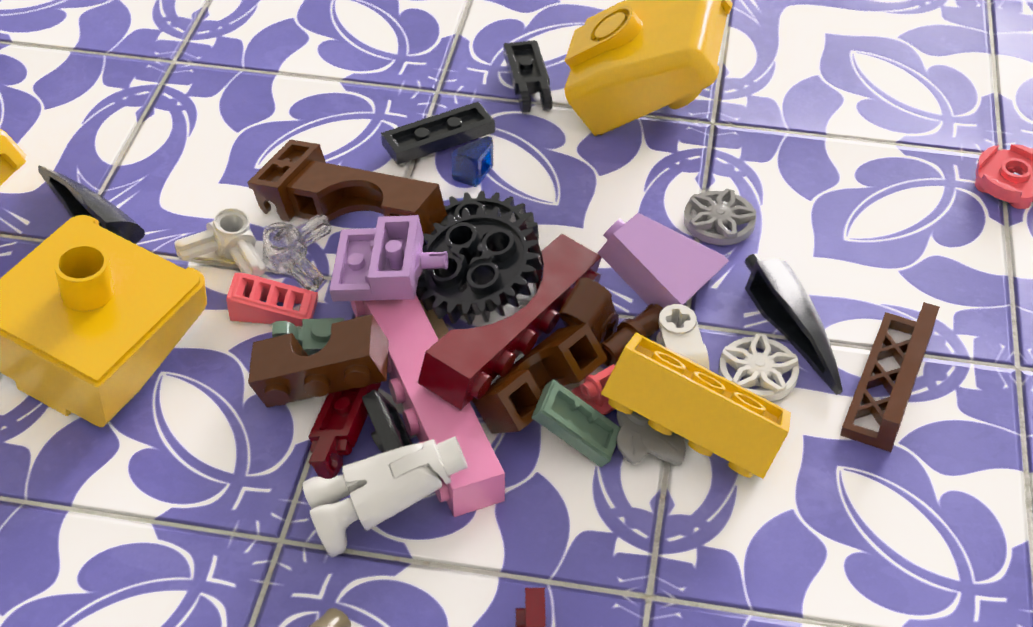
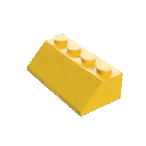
M635 333L624 347L601 393L609 398V405L625 414H632L634 411L649 419L648 425L656 431L665 435H672L674 432L689 440L688 446L696 452L709 457L714 453L729 461L728 466L733 471L748 478H751L754 474L764 479L789 433L791 412L638 333Z

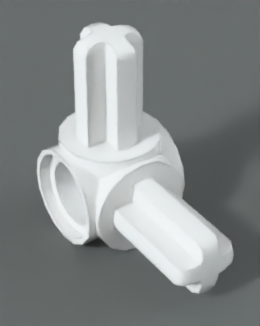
M230 207L218 211L214 221L207 223L206 231L174 242L176 254L183 261L215 252L216 255L225 259L234 260L242 273L260 277L266 271L265 264L254 248L256 239L250 230L249 217L239 208Z

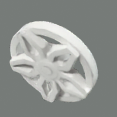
M756 334L755 337L738 339L725 346L720 357L719 375L770 402L787 396L795 388L799 375L798 357L783 344L767 338L764 334ZM756 348H762L764 352H757ZM726 363L737 370L733 378L727 370ZM791 370V377L785 383L782 374ZM753 386H761V387H763V388H765V389H767V390H766V391L753 390V389H750V387H753Z

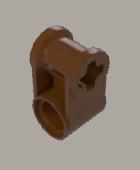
M585 277L578 279L558 313L565 327L588 323L599 343L616 332L619 322V315L616 313L611 293L601 284Z

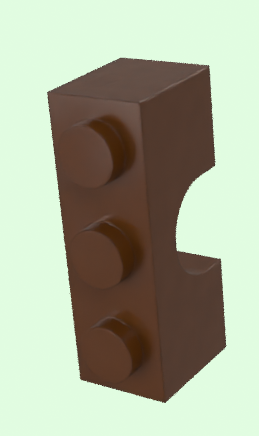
M371 314L332 323L331 336L328 343L319 352L309 356L292 333L256 341L252 345L248 384L268 408L387 381L389 340Z
M588 323L559 328L535 346L527 355L516 361L505 376L501 377L498 375L492 381L485 395L481 399L473 398L472 402L492 434L520 432L534 420L531 417L546 384L553 379L562 386L580 383L586 376L590 375L607 361L608 358Z

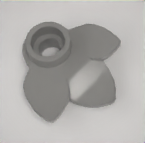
M617 411V420L619 427H621L616 439L617 446L630 464L634 465L640 462L647 453L677 466L683 463L686 453L684 437L674 432L672 435H665L656 431L648 425L649 419L644 416H638V413L634 411L632 414Z

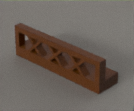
M923 302L917 321L885 312L844 420L840 436L892 452L940 306ZM890 328L912 336L909 340L896 343L888 333V330ZM893 356L900 365V368L886 372L878 360ZM883 385L890 397L875 401L867 389ZM872 414L880 426L879 431L855 425V419Z

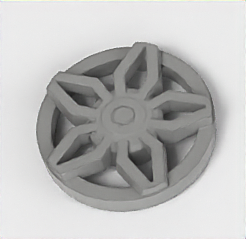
M726 188L724 191L716 190L693 194L685 206V227L694 237L709 244L732 245L747 239L755 228L756 210L746 199L735 194V190ZM694 209L698 214L691 218L690 214ZM748 223L744 229L737 232L736 225ZM705 230H711L714 232H718L719 234H713Z

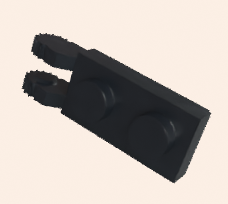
M538 41L504 43V58L515 95H518L522 113L531 111L532 102L529 94L537 92L540 93V103L543 110H552L550 79Z

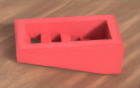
M235 272L226 299L230 321L272 324L276 321H288L295 326H302V319H313L318 302V292L251 274ZM278 302H282L283 306H278ZM294 303L301 304L299 311L293 310Z

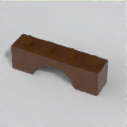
M311 160L286 186L295 216L322 223H328L341 215L356 211H374L384 216L419 215L423 234H431L435 229L433 224H440L447 216L440 186L437 183Z

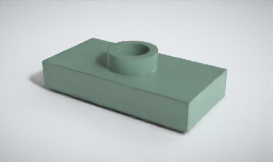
M551 380L544 386L531 418L598 466L603 467L611 461L621 427L557 381Z

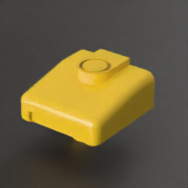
M624 0L586 19L585 25L574 30L564 60L571 68L564 88L565 97L569 105L594 136L603 135L667 105L670 109H679L688 105L698 97L704 88L712 85L718 77L720 68L717 62L727 14L732 9V1Z
M87 215L72 217L0 278V373L13 379L18 390L61 414L68 416L72 412L95 426L104 427L142 389L205 310L207 295L204 276L192 267L183 269L99 226V221Z

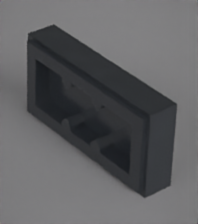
M375 389L362 397L375 428V431L371 433L372 439L382 453L413 444L397 408Z

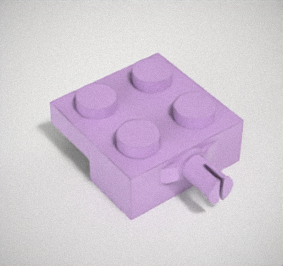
M419 215L378 217L376 228L343 229L340 233L329 289L332 301L415 299L418 278L423 269L448 268L447 251L423 253L424 236Z

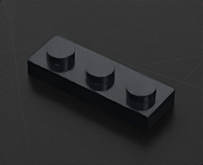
M478 101L382 132L381 140L386 151L395 163L399 165L495 133V121Z

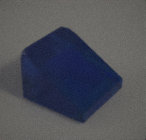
M483 137L461 146L451 153L452 178L455 181L477 187L494 166L492 137Z

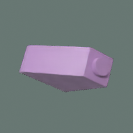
M640 213L635 214L626 223L621 218L618 219L603 234L607 242L597 252L647 305L658 304L662 308L672 304L684 305L729 262L724 255Z

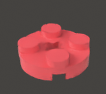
M1011 144L1009 150H998L999 145L989 147L979 157L975 171V187L980 192L988 193L997 199L1009 202L1014 208H1029L1033 202V149Z

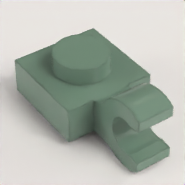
M344 318L302 319V328L296 327L288 321H276L272 323V338L292 333L309 356L325 347L331 336L332 323L344 321Z

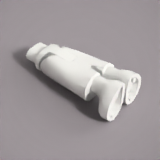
M455 436L436 444L434 439H431L424 443L407 445L343 466V474L331 479L317 476L303 482V491L308 504L312 508L310 516L318 536L327 553L331 557H335L346 550V529L353 522L359 519L364 529L368 531L441 488V478L445 484L450 483V475L468 468V465ZM350 495V498L340 501Z

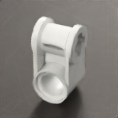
M672 304L663 308L659 314L660 332L656 337V343L709 370L707 348L702 341L697 316L694 311L682 304Z

